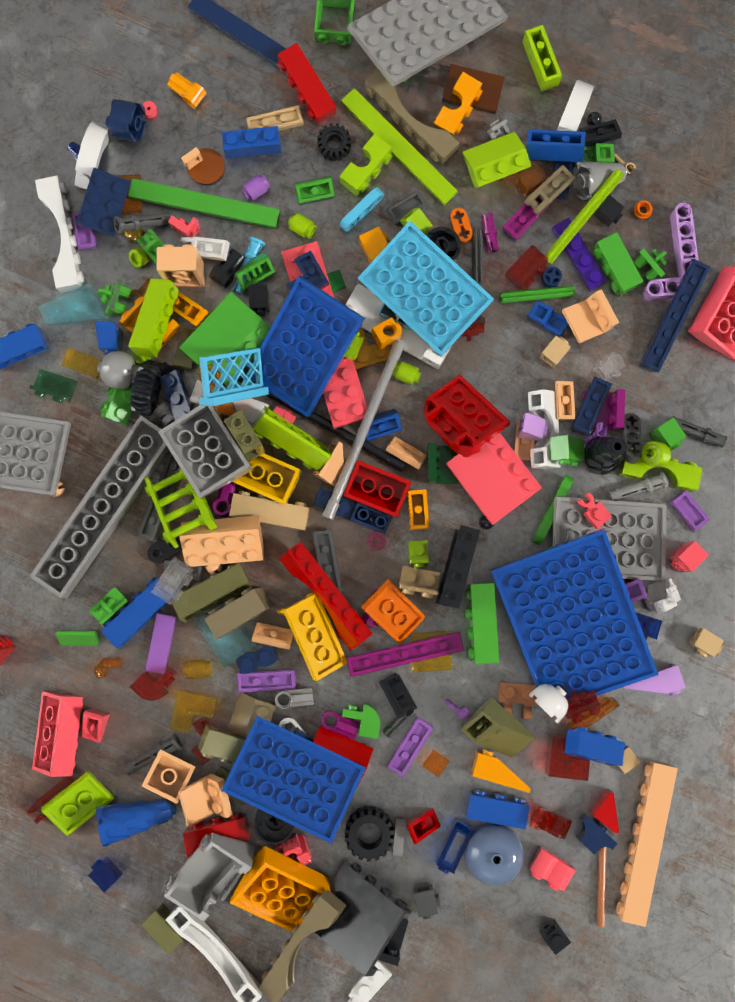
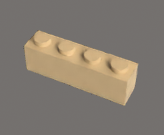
M239 491V494L233 493L229 516L234 518L259 515L260 523L306 531L310 508L306 507L307 504L302 502H295V505L288 504L287 501L284 505L277 501L269 500L268 497L258 494L256 498L251 497L248 492Z

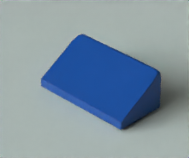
M396 409L375 415L365 438L366 441L402 430Z

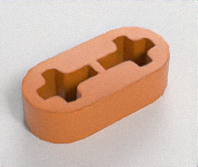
M462 208L453 209L450 215L453 232L455 231L458 234L461 244H467L471 241L473 235L467 213ZM456 214L463 216L461 224H459L458 219H454ZM461 228H463L465 234L468 233L466 239H464L463 236H460Z

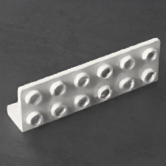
M357 284L346 306L366 318L361 328L371 333L373 327L387 320L379 315L384 303L368 288ZM401 326L402 334L398 341L405 344L403 351L439 370L450 348L441 357L414 331ZM389 330L383 331V333L388 336L393 334Z

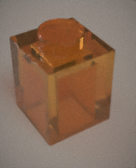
M536 163L518 174L515 183L526 197L546 181V173Z

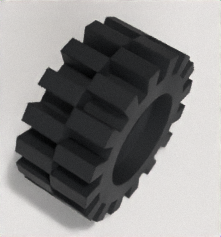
M330 123L329 127L325 125L324 130L321 129L319 131L320 135L317 137L319 152L322 153L323 157L326 156L329 161L330 158H333V161L339 158L340 161L342 156H347V152H350L351 136L348 129L345 130V126L339 127L338 123H336V126H333V123ZM330 137H339L342 141L341 145L338 148L329 147L327 141Z

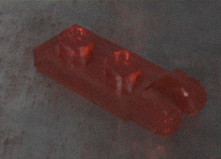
M71 776L64 777L40 797L37 803L27 810V813L29 815L34 813L38 807L44 806L75 780ZM40 814L34 821L38 824L47 816Z

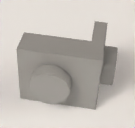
M497 119L490 124L491 128L487 130V133L491 140L511 133L506 125L508 122L506 119L503 121Z

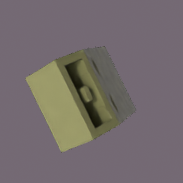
M492 697L472 713L461 728V731L474 743L509 757L516 755L536 738Z

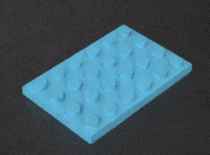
M411 221L401 229L358 277V280L441 357L494 301V298Z

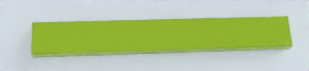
M355 88L341 100V104L372 135L376 134L392 146V155L444 206L458 193Z

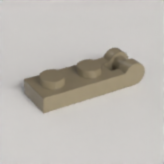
M562 165L524 203L527 206H531L534 209L533 212L538 216L576 178ZM538 197L543 201L540 204L536 201Z

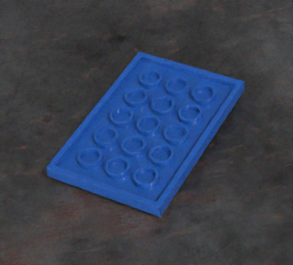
M299 276L260 347L263 386L268 387L270 393L306 417H309L366 318ZM253 373L250 380L256 383V375Z
M257 716L221 791L332 844L366 767Z

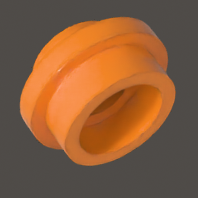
M644 200L637 202L633 208L634 215L642 220L649 218L653 211L652 205ZM640 208H643L645 213L640 212Z

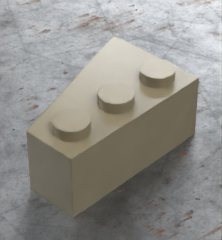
M250 587L241 592L242 596L236 599L233 597L226 601V606L222 609L217 607L208 612L209 616L205 618V621L215 639L222 638L251 619L258 617V615L274 607L263 587L256 589Z

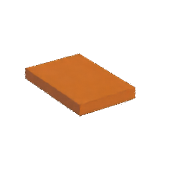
M389 579L361 606L399 645L426 618Z

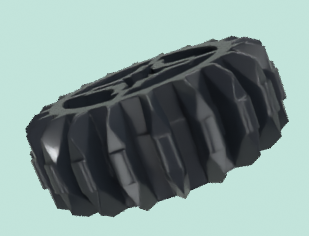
M142 364L138 368L132 384L130 397L133 413L141 416H150L157 407L162 383L159 367Z

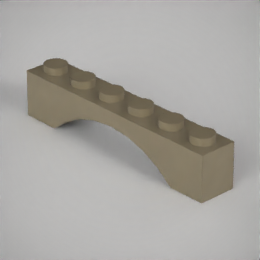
M379 69L365 80V91L368 96L374 97L381 109L387 110L394 122L400 123L404 127L405 132L410 137L413 136L417 140L418 145L423 150L426 149L435 162H439L443 166L458 151L460 143L447 130L426 126L407 112L398 98L395 86L392 87Z
M329 890L325 891L322 895L320 893L316 895L312 901L314 906L312 909H307L301 918L304 920L302 924H298L291 932L293 935L292 939H288L281 947V950H283L282 954H278L271 962L273 967L271 970L268 969L261 977L263 982L258 989L271 1001L280 1002L294 984L295 959L303 940L313 932L329 928L346 907Z

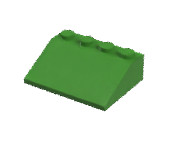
M229 292L179 348L200 367L199 357L260 348L271 327L237 296ZM254 353L251 354L249 361L254 357ZM239 356L235 361L238 367L242 361ZM223 359L221 366L225 369L228 362ZM207 361L208 370L211 371L214 365ZM232 367L228 373L232 378L236 372L235 369ZM217 370L214 377L219 380L222 373ZM225 379L222 385L226 388L230 382Z

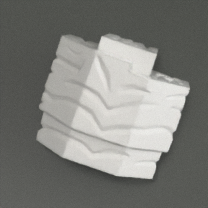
M672 578L646 586L648 597L644 598L647 603L646 606L649 612L656 611L657 614L666 612L676 607V602L681 600L677 587L672 582Z

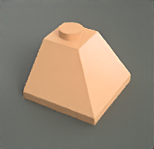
M340 442L330 443L328 447L332 457L318 471L314 469L312 472L314 476L330 486L336 485L344 466L343 444Z

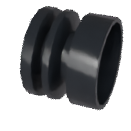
M260 809L257 810L254 816L253 827L255 834L267 844L277 845L285 842L291 837L295 826L281 819L276 822L272 815Z

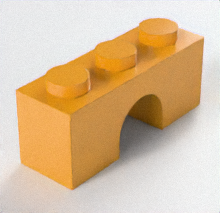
M462 72L453 88V94L461 99L462 105L455 110L443 106L434 122V127L447 130L453 137L455 133L459 134L464 125L462 124L464 117H469L473 110V107H471L474 100L478 101L483 92L481 90L482 83Z

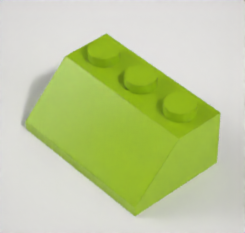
M515 131L462 152L474 188L532 167L526 148Z

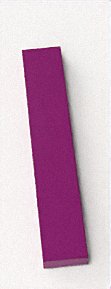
M459 631L346 657L350 677L461 652L464 651Z

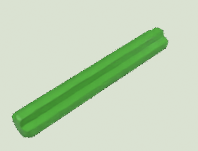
M574 286L506 291L501 292L500 301L501 303L573 297L575 289Z

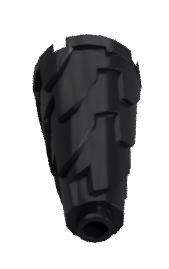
M615 436L594 438L584 447V464L594 474H609L616 470L622 462L627 451V445L621 438Z

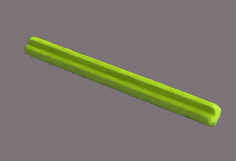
M614 170L543 256L547 263L552 264L622 180L624 177L622 171Z

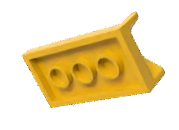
M309 593L306 595V598L293 605L277 610L278 614L281 613L286 617L313 681H318L347 664V659L323 603L315 593Z

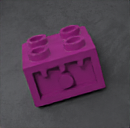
M617 389L614 393L608 392L592 430L596 429V424L599 422L603 423L602 428L608 426V431H620L624 428L625 389ZM584 391V392L582 393V402H583V400H584V397H585L587 391Z

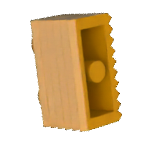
M427 490L408 491L409 529L411 531L428 530Z

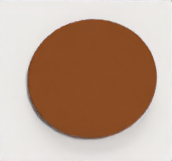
M199 149L203 161L188 170L191 178L200 184L214 183L220 179L224 172V160L213 149Z

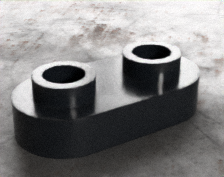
M175 537L179 546L177 548L171 547V543H167L165 539L151 545L147 551L149 560L154 563H161L181 552L180 537ZM155 550L160 551V555L158 557L154 556Z

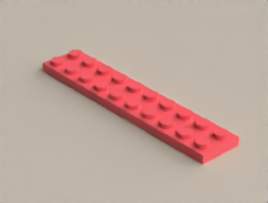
M317 241L281 252L290 282L302 276L294 259L310 250L329 282ZM329 282V285L321 290L334 298ZM343 357L323 393L334 429L362 421L367 411V404L354 361Z

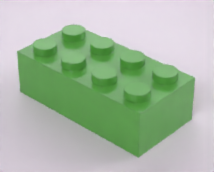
M494 583L469 584L467 589H464V599L468 600V608H465L466 620H469L470 626L466 628L467 639L471 642V647H468V659L472 660L474 664L499 663Z

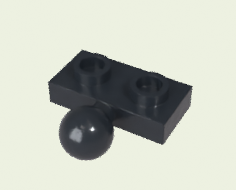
M598 112L590 113L587 117L589 126L580 128V132H586L585 147L620 139L622 136L616 119L602 122V116Z

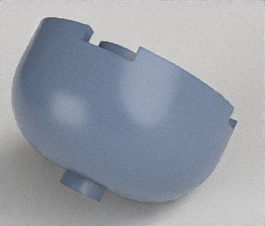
M483 823L474 828L465 841L464 859L469 871L477 880L487 885L497 886L510 882L518 875L524 861V850L519 837L510 827L494 823ZM495 856H499V857H500V861H499L498 859L494 858V857H495Z

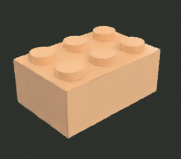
M189 244L182 245V247H174L173 245L157 247V272L163 280H171L176 287H205V264L196 247Z

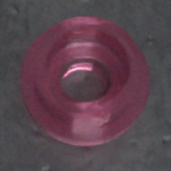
M373 532L367 538V545L373 551L382 550L386 544V538L380 532ZM374 538L380 539V543L378 545L373 544Z

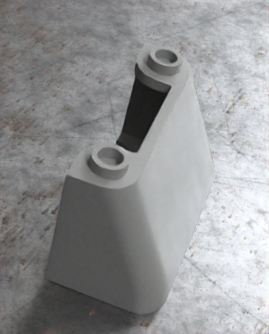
M214 833L206 834L200 846L174 876H170L164 885L166 887L164 897L204 922L210 915L208 911L209 905L217 902L219 893L237 873L240 875L242 873L246 874L252 868L255 847L248 842Z

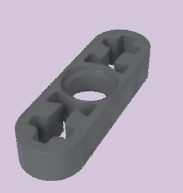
M627 413L624 415V428L621 429V439L627 445V451L623 459L631 464L637 463L641 457L640 418L636 414ZM627 435L634 436L636 441L629 440Z

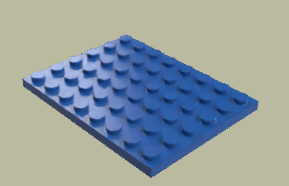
M604 528L491 569L536 687L542 684H550L556 688L559 685L567 693L564 697L569 704L570 701H574V699L587 693L589 694L593 690L596 694L588 696L586 699L659 675Z

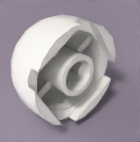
M542 684L529 694L531 698L534 695L537 697L535 702L551 718L554 715L557 717L554 720L556 723H559L567 713L568 701L564 697L567 693L559 685L555 688L550 684Z

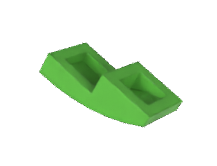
M596 143L594 146L585 147L583 161L614 163V144Z

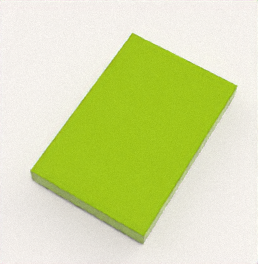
M88 770L42 806L41 812L68 836L96 814V806L108 805L114 800V796Z

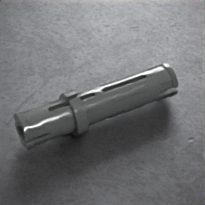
M675 416L671 417H674L685 434L702 439L701 441L704 443L709 442L723 448L727 441V436L713 432L711 428L705 429Z

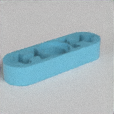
M378 187L374 188L341 220L339 225L346 232L350 231L381 201L384 193Z

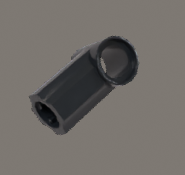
M231 249L227 254L226 261H222L213 267L209 278L223 288H227L245 258L238 251Z

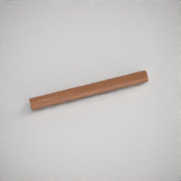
M607 847L599 849L598 927H605Z

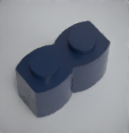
M269 645L260 648L256 652H249L236 659L240 674H248L259 667H267L278 661L279 657L276 648Z

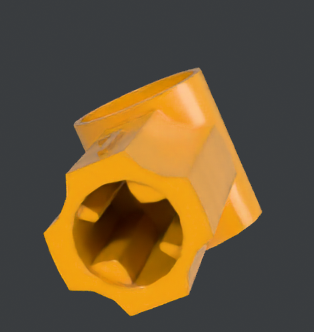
M177 72L170 76L167 83L170 89L180 95L194 109L207 94L196 82L191 83Z

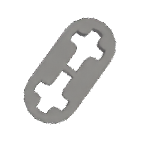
M395 818L392 856L402 857L405 819Z

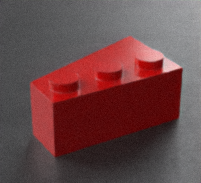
M237 812L223 819L222 816L211 818L208 822H203L202 820L194 826L188 827L183 833L187 858L191 857L197 850L206 834L214 833L249 842L251 834L247 814L242 815L241 812Z

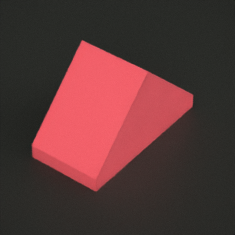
M94 708L85 710L83 713L82 738L101 743L110 713Z

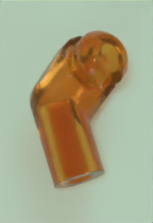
M121 658L102 659L94 668L95 676L98 679H102L109 668L121 667Z

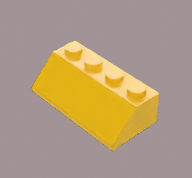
M263 453L249 462L253 468L251 471L233 481V483L285 505L294 491L302 471Z

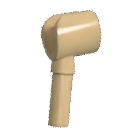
M616 153L614 154L615 160L618 163H622L626 169L627 167L632 171L636 169L634 163H626Z

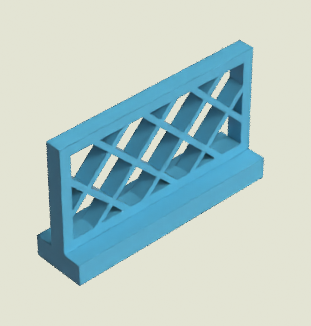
M260 348L199 357L203 397H198L199 405L217 406L269 394L268 387L263 386ZM252 353H254L253 364L249 361ZM238 356L242 359L239 367L235 363ZM223 359L228 362L225 369L221 366ZM207 361L214 365L211 371L208 370ZM245 365L250 368L247 375L243 372ZM232 367L236 371L233 378L228 374ZM217 370L222 373L219 380L214 377ZM253 373L256 375V383L250 380ZM239 376L244 379L241 386L237 383ZM225 379L230 382L227 389L222 385ZM211 381L216 385L212 392H210L209 388Z

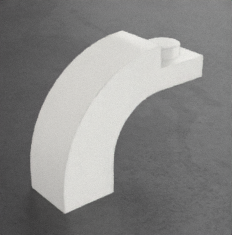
M580 80L576 81L557 130L577 131L592 94L593 85Z
M95 121L89 124L77 158L74 186L87 189L93 167L98 168L102 153L108 145L110 129L106 125Z

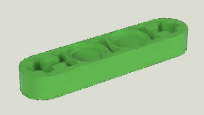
M565 474L554 497H566L574 478ZM554 497L532 541L540 545L553 523Z

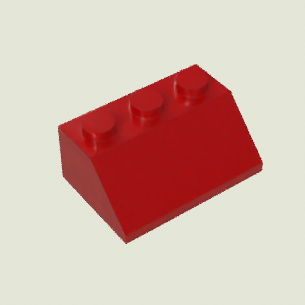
M357 460L343 496L397 518L412 481Z
M319 726L313 743L366 767L365 771L374 748L364 743L357 742L322 726Z

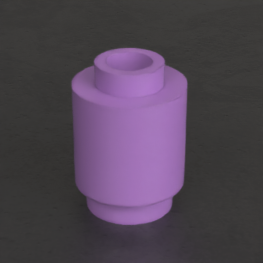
M263 174L260 176L256 175L242 185L243 189L241 191L247 200L251 199L254 201L266 193L270 185Z

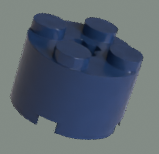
M113 99L110 116H107L105 123L106 127L110 129L112 137L131 142L140 140L146 127V121H143V115H146L145 108L140 103Z

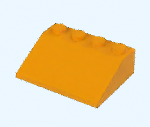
M264 846L253 858L252 868L243 875L230 899V904L292 932L298 924L301 925L304 921L301 918L307 909H312L314 906L312 901L318 893L322 895L327 890L330 891L329 878Z

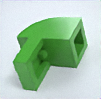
M364 703L363 710H359V706L348 704V707L343 708L342 717L361 720L359 736L378 739L380 717L373 706Z

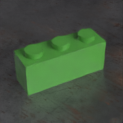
M617 232L595 244L593 247L594 256L597 260H600L603 273L609 277L612 290L619 297L638 288L644 282Z

